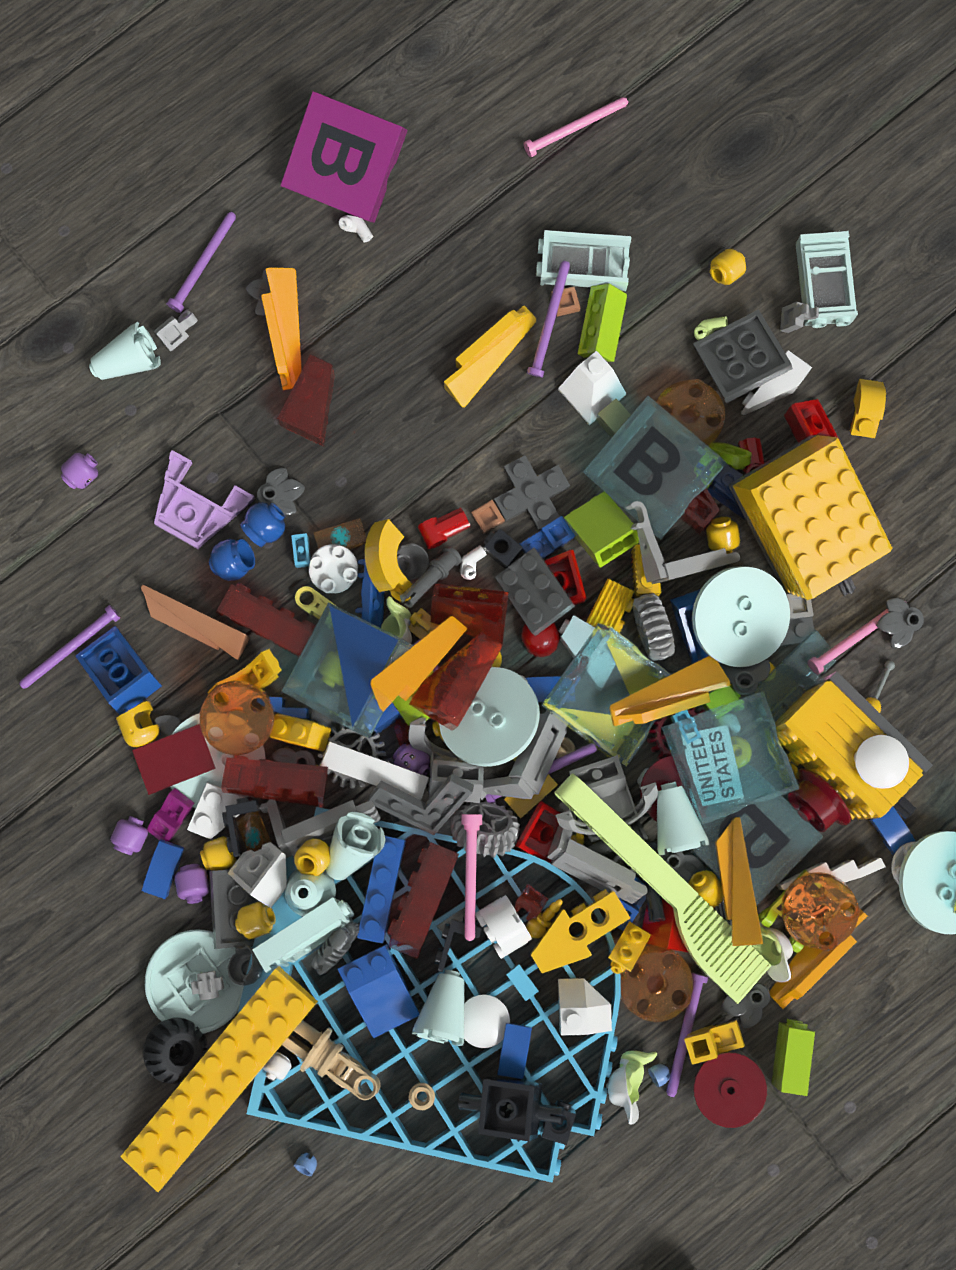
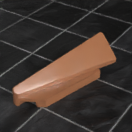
M142 584L141 589L152 618L216 650L221 648L239 660L250 639L246 634Z

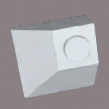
M597 351L578 365L558 388L560 393L589 425L596 420L597 414L613 400L617 399L620 401L626 396V392L614 370Z

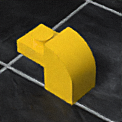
M859 379L853 401L855 412L850 434L875 438L880 419L882 420L884 414L886 389L883 382Z
M737 1020L698 1029L684 1038L692 1065L715 1059L720 1053L745 1046Z

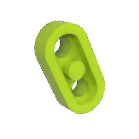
M712 443L709 445L708 450H711L716 457L724 459L725 463L731 465L733 469H745V466L751 464L752 453L748 450L727 443Z

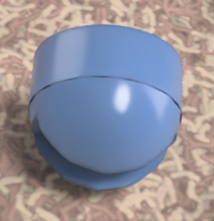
M657 1064L648 1068L650 1077L657 1087L666 1084L669 1080L670 1072L667 1066Z
M309 1153L302 1154L297 1159L294 1167L300 1173L312 1176L317 1167V1160L315 1156L309 1159Z

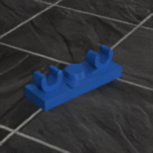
M364 559L358 561V564L364 566V572L358 573L357 577L363 578L361 589L362 608H357L355 612L362 614V622L381 631L385 591L379 592L368 574L366 562Z

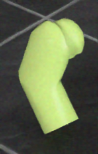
M727 317L703 320L694 329L695 338L701 340L712 334L715 330L726 327L728 325Z

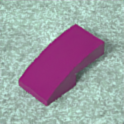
M174 788L168 794L161 809L151 820L147 828L148 832L158 840L162 839L170 842L187 817L194 802Z

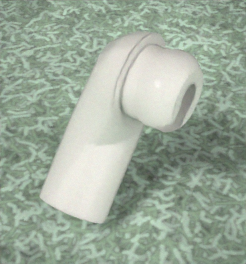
M347 215L339 219L341 229L358 233L364 243L373 238L372 233L362 218Z
M481 545L462 557L460 573L464 579L472 580L475 578L476 562L487 555Z

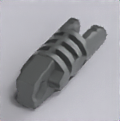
M349 922L346 926L339 927L331 933L319 948L311 963L319 975L330 970L349 950L351 943L360 930V926L356 922Z

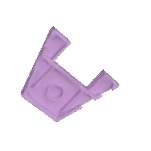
M172 450L154 524L194 548L199 549L250 505L255 497L234 486L221 507L181 485L180 483L192 465V461Z

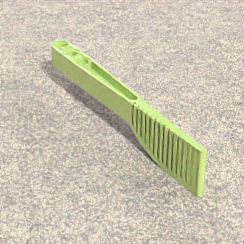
M571 774L554 792L555 795L673 907L679 934L693 960L733 1001L739 1004L771 967V964L751 945L732 946V926L704 901L679 874L581 779Z

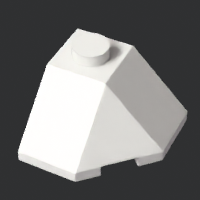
M269 842L262 845V849L258 851L248 850L243 852L227 874L251 896L272 908L287 887L286 855Z
M584 978L558 979L559 1026L561 1035H588L612 1031L611 1004Z

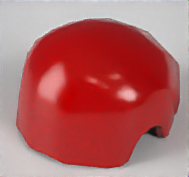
M526 623L522 629L521 637L523 644L531 655L545 657L550 656L557 650L560 637L554 623L536 636L532 634Z

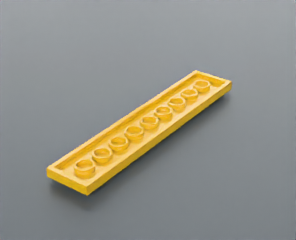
M280 966L275 968L120 1157L151 1187L159 1192L318 1001Z

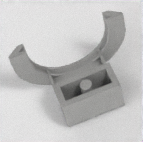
M419 718L411 722L409 728V742L411 746L430 756L429 799L452 773L474 785L472 794L464 802L480 803L484 766L469 764L458 758L452 751L442 749L429 741L425 735L426 718Z
M618 755L569 771L570 775L574 774L581 779L627 825L641 818L658 797L656 783L640 787L642 799L636 807L634 806ZM571 810L556 815L557 821L563 829L580 834L596 835L585 823L575 820Z

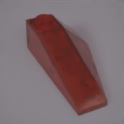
M481 632L421 683L409 705L453 731L459 726L503 645Z

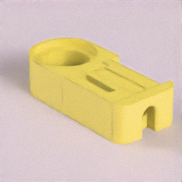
M305 586L296 592L295 600L298 606L310 615L313 613V616L328 625L329 629H332L333 623L329 606L341 612L343 611L311 587ZM304 592H311L314 595V600L309 605H304L300 602V596Z

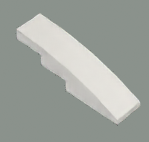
M332 742L328 743L320 764L322 767L375 786L380 781H383L419 800L422 799L429 777Z
M873 858L859 866H856L854 860H846L829 869L826 862H820L806 870L826 887L864 877L884 868L885 865L881 858ZM802 872L777 884L778 889L786 890Z

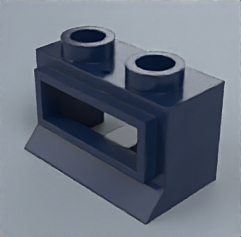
M725 463L706 492L746 520L728 484L743 475Z

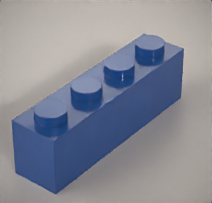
M385 836L384 847L374 857L360 921V930L357 935L359 939L378 943L385 941L406 840Z

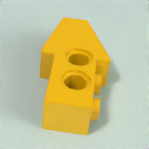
M605 889L593 896L595 900L588 906L582 903L572 909L573 915L570 917L564 909L558 913L551 926L530 953L541 973L588 958L592 955L587 947L588 944L630 919L614 891L608 893ZM596 908L603 909L605 913V918L600 923H595L591 919V913ZM573 922H580L583 926L582 934L576 937L570 935L569 926Z

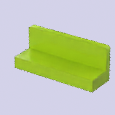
M609 283L591 286L578 355L586 358L597 351L606 361L614 362L626 305V293Z

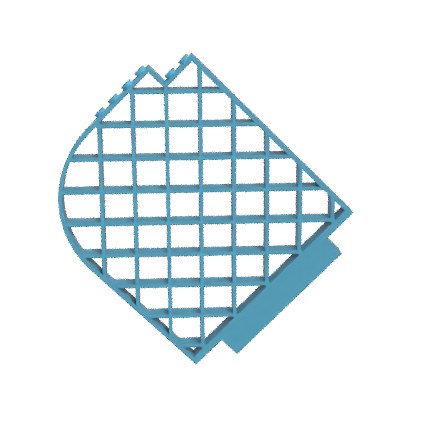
M316 807L314 816L326 812L329 809ZM384 821L374 823L375 826L406 832L397 839L405 840L413 834L426 836L442 860V863L411 883L401 867L399 871V878L405 887L394 894V899L408 891L428 922L427 926L398 945L388 930L385 936L392 955L395 954L415 986L409 990L411 996L419 993L423 1001L426 1002L429 995L424 988L436 981L440 973L444 974L445 970H453L454 968L458 969L473 995H481L462 963L491 945L492 943L489 938L457 958L450 947L448 955L453 962L444 967L443 972L438 971L421 983L400 949L431 929L442 946H445L446 939L441 938L442 932L437 925L463 909L465 901L436 920H433L413 887L446 866L465 896V886L450 864L466 853L464 848L447 859L435 839L457 843V841L452 839L453 836L439 833L432 835L421 829ZM511 849V852H505V854L527 860L508 872L496 854L494 860L504 875L476 893V899H478L505 880H508L528 913L520 917L523 923L530 918H536L538 912H541L551 903L573 890L584 899L587 905L593 903L589 895L562 870L531 854ZM293 856L286 858L287 881L289 876L297 870ZM374 857L367 863H365L362 867L372 862L374 860ZM533 862L557 874L569 884V886L534 909L530 907L512 879L513 875ZM352 873L347 877V880L364 905L366 895ZM334 879L335 885L342 881ZM306 888L303 889V894L305 897L308 896V890ZM285 890L272 906L276 918L273 929L269 934L255 938L253 948H256L303 917L296 914L288 906L285 899ZM477 905L475 908V913L480 910ZM598 908L592 911L597 919L595 923H600L604 920ZM362 915L354 919V923H359ZM583 930L580 931L579 933H577V934L574 935V936L576 937V936L581 935L582 932H583ZM609 931L604 936L611 954L615 944ZM323 944L294 963L288 962L290 964L288 967L281 966L290 976L293 965L295 966L313 997L318 1001L316 1004L320 1006L338 1035V1038L333 1040L335 1044L342 1043L349 1055L368 1069L349 1037L366 1027L365 1022L362 1021L345 1032L325 998L344 987V981H341L322 994L301 961L318 950ZM347 951L343 955V959L346 963L353 961V958ZM251 954V957H250V962H249L247 974H248V972H249V970H250V968H251V965H252V954ZM505 956L504 959L511 969L514 968L515 964L510 956ZM533 962L523 970L528 975L536 970L538 966ZM568 965L563 966L571 979L576 978ZM611 966L587 982L593 987L613 974L612 1031L589 1034L568 1048L548 1018L549 1015L559 1009V1000L543 1010L534 995L530 1000L539 1013L522 1024L523 1026L533 1027L544 1020L563 1052L532 1073L525 1067V1077L521 1081L537 1083L535 1080L569 1059L588 1089L569 1103L572 1105L571 1109L576 1110L593 1098L588 1125L574 1122L571 1131L594 1136L595 1129L600 1130L602 1114H599L600 1103L605 1104L607 1088H604L605 1077L610 1078L613 1063L609 1062L611 1051L615 1052L618 1036H614L621 996L620 974L613 973ZM263 969L261 977L256 982L244 986L238 1013L271 973H266ZM508 979L485 995L496 996L513 985V983ZM396 1027L389 1030L400 1051L370 1070V1072L377 1075L399 1059L405 1057L419 1081L433 1088L435 1092L434 1105L449 1128L427 1143L412 1140L398 1118L400 1114L412 1107L410 1101L407 1100L393 1110L381 1089L375 1097L386 1115L365 1129L350 1126L336 1104L337 1100L350 1093V1091L343 1088L331 1096L317 1071L312 1067L305 1071L322 1097L323 1102L303 1115L289 1113L273 1087L300 1070L303 1062H301L302 1059L298 1056L296 1057L300 1063L292 1067L283 1080L275 1078L274 1081L267 1082L268 1078L265 1076L267 1072L263 1068L254 1078L247 1109L248 1115L548 1182H553L554 1175L558 1176L560 1172L561 1160L557 1158L559 1149H564L565 1145L553 1141L548 1170L535 1166L523 1147L528 1141L511 1139L510 1143L489 1157L474 1154L460 1130L480 1118V1112L473 1111L455 1123L436 1093V1090L465 1071L469 1072L482 1093L483 1081L473 1066L500 1049L503 1040L495 1046L484 1049L471 1059H468L461 1046L452 1045L463 1064L431 1084L411 1053L428 1040L418 1038L407 1046ZM606 1034L595 1088L592 1087L573 1055ZM363 1079L361 1085L367 1082L371 1091H373L372 1082L368 1079ZM423 1091L417 1094L419 1100L427 1097V1094ZM542 1092V1104L549 1105V1101ZM264 1093L274 1109L262 1107ZM328 1107L337 1123L312 1117ZM563 1120L562 1125L558 1123L552 1124H556V1127H561L565 1124L566 1120ZM391 1121L400 1137L375 1131ZM544 1121L539 1123L538 1135L541 1132ZM454 1135L463 1151L438 1145ZM517 1149L526 1165L501 1159Z

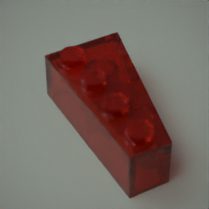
M237 583L236 586L231 584L228 587L215 613L221 616L223 614L239 626L249 628L256 635L273 641L275 645L301 659H306L320 634L315 630L316 625L303 619L302 623L293 618L295 615L293 612L283 607L280 610L272 607L273 602L262 595L258 598L249 594L251 589L240 583Z
M234 755L233 758L227 757L221 788L223 793L323 808L328 782V767L273 762L267 759L250 760L245 756Z
M430 842L428 849H422L417 861L421 863L418 873L412 872L407 885L412 888L408 896H402L398 906V910L402 912L398 920H392L387 934L392 935L389 943L390 948L416 959L418 958L432 919L436 914L442 895L457 862L458 853Z

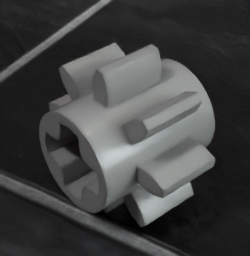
M216 971L196 974L197 981L191 982L192 995L199 994L200 1000L219 997L218 990L224 989L223 976L216 977Z

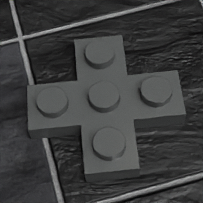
M524 455L504 466V470L514 488L496 497L494 502L505 522L528 511L538 531H541V528L560 517L550 498L570 488V484L559 465L537 476Z

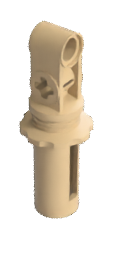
M302 1020L294 1031L314 1045L312 1049L293 1035H290L282 1044V1046L302 1059L301 1062L303 1063L300 1067L302 1072L312 1067L318 1071L319 1076L328 1075L336 1084L347 1089L361 1100L371 1099L380 1090L379 1078L363 1067L355 1058L342 1052L343 1045L340 1043L335 1044L330 1039L331 1028H327L322 1034V1032L317 1031ZM363 1079H368L372 1082V1093L362 1091L361 1081Z

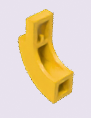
M389 519L374 522L368 533L365 544V562L370 579L379 592L389 590L393 598L402 602L400 595L412 586V583L401 572L397 562L398 546L404 536Z
M267 649L239 672L217 682L207 693L218 711H226L266 688L279 677L277 674L282 670L276 657L273 656L270 649Z

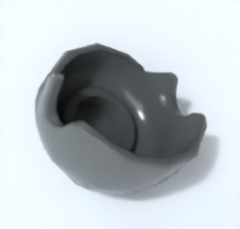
M409 543L398 547L397 550L399 568L409 581L420 578L428 570L429 556L423 547L415 543Z
M249 945L237 947L236 953L230 958L227 967L229 978L237 985L246 986L253 984L261 977L263 967L252 950L254 948ZM251 954H252V965H251V968H250V970H249V972H248V974H247V970H248V966H249V962H250V957H251Z

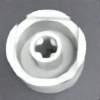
M506 895L475 913L482 927L487 925L484 928V932L490 942H497L493 946L501 959L532 939Z

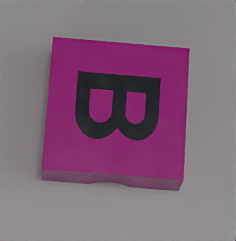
M312 92L281 186L375 223L386 193L390 172L397 162L408 130L319 93Z

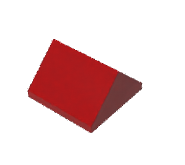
M818 399L794 403L784 415L798 443L810 435L838 437Z
M568 550L545 560L574 605L584 603L586 594L574 550Z
M540 801L515 846L528 854L551 863L552 860L547 858L559 826L556 815L560 814V812Z
M662 898L665 920L661 921L660 919L659 922H649L648 906L646 904L642 929L651 935L647 944L688 952L679 934L673 907Z

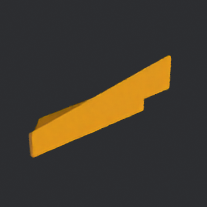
M266 268L271 293L262 294L261 296L275 362L284 391L302 386L296 270L294 268Z

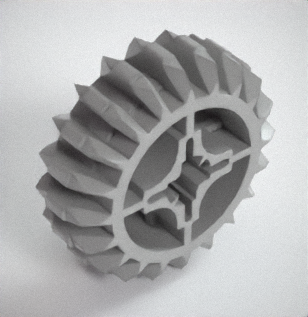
M652 593L634 599L632 604L633 615L648 657L656 661L672 656L675 651L674 638L665 609L659 597Z
M349 721L348 729H346L343 722L339 724L341 731L338 732L335 727L331 728L334 736L332 738L329 736V742L352 750L356 748L358 752L362 753L364 744L368 740L372 747V757L378 759V757L386 756V752L378 751V748L385 746L384 742H375L379 739L380 734L375 733L373 736H370L373 731L372 728L363 731L364 724L362 722L358 724L357 729L355 724L352 728L351 721ZM347 735H360V738L352 745H345L339 741ZM318 753V757L323 758L324 753ZM327 769L324 772L325 776H330L334 773L331 779L332 783H336L341 778L340 787L344 788L347 781H350L351 789L355 788V781L359 782L360 787L365 786L363 781L331 769Z
M487 800L480 803L467 802L466 805H461L453 815L450 827L453 835L452 839L457 841V846L464 847L465 852L466 830H464V825H461V814H482V825H479V830H477L476 854H482L483 857L490 855L495 858L496 854L504 856L505 852H511V849L517 843L520 830L517 817L513 816L512 811L505 810V806H497L496 802L493 804L488 803Z

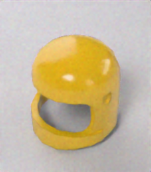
M149 701L137 705L116 718L125 742L131 747L138 748L152 743L159 735V726L153 725L150 718V712L153 711V708Z

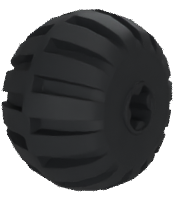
M171 1018L158 1023L148 1033L143 1045V1059L147 1070L157 1080L169 1084L181 1083L207 1052V1042L204 1034L198 1026L195 1028L192 1021L184 1018ZM172 1046L178 1049L176 1054L170 1052Z

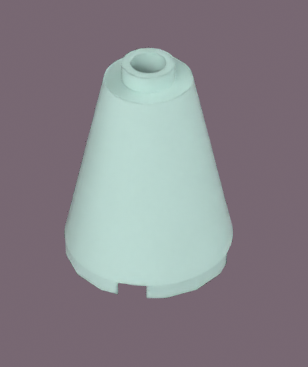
M136 322L91 358V364H89L92 374L104 380L158 368L161 365L160 356L155 357L153 350H156L157 347L144 326L138 327L139 323Z
M676 782L661 785L662 790L658 791L657 797L658 855H665L664 849H667V852L675 853L701 847L700 841L702 845H709L708 837L683 786L677 787Z
M350 812L337 821L329 849L330 863L325 869L331 878L335 880L346 879L379 854L384 847V831L381 827L378 829L373 824L375 820L370 816L359 812Z
M295 870L289 876L285 889V899L288 906L300 916H305L331 898H335L336 894L334 879L326 871L319 876L301 874L298 870ZM304 888L308 890L307 897H305L303 894Z
M445 970L444 974L440 973L413 1027L412 1034H417L420 1038L444 1044V1042L451 1040V1045H463L464 979L460 978L459 972Z

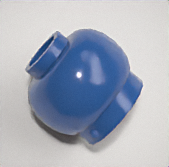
M259 502L248 509L245 520L241 522L240 526L256 545L263 547L266 543H272L282 536L285 530V523L283 521L285 514L274 503L269 505Z
M226 539L213 547L211 557L209 558V565L212 572L223 580L235 581L241 579L249 570L254 568L255 557L251 546L244 539Z

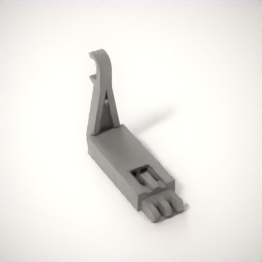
M635 501L625 507L628 510L634 508L637 511L639 523L633 524L631 529L638 532L647 583L652 582L653 585L735 563L740 560V555L737 552L727 554L724 548L663 564L665 562L651 528L645 505L642 502Z
M553 701L548 705L559 707L556 701ZM547 708L544 714H540L537 731L527 748L518 755L509 776L483 780L481 800L487 794L521 799H532L534 794H539L565 737V729L568 723L549 708Z
M261 785L254 790L257 796L269 795V801L261 804L260 809L263 813H269L277 844L286 855V858L294 857L296 851L309 839H320L326 842L327 845H330L337 821L350 812H359L370 816L375 820L374 823L380 820V815L372 801L355 806L352 800L286 828L272 788L268 785Z
M563 802L559 804L564 812L570 810ZM571 811L573 818L576 819V815ZM560 825L558 826L547 858L553 860L551 865L602 891L605 889L608 893L614 891L618 898L631 904L647 894V887L634 880L635 872L571 840L572 831L565 830Z

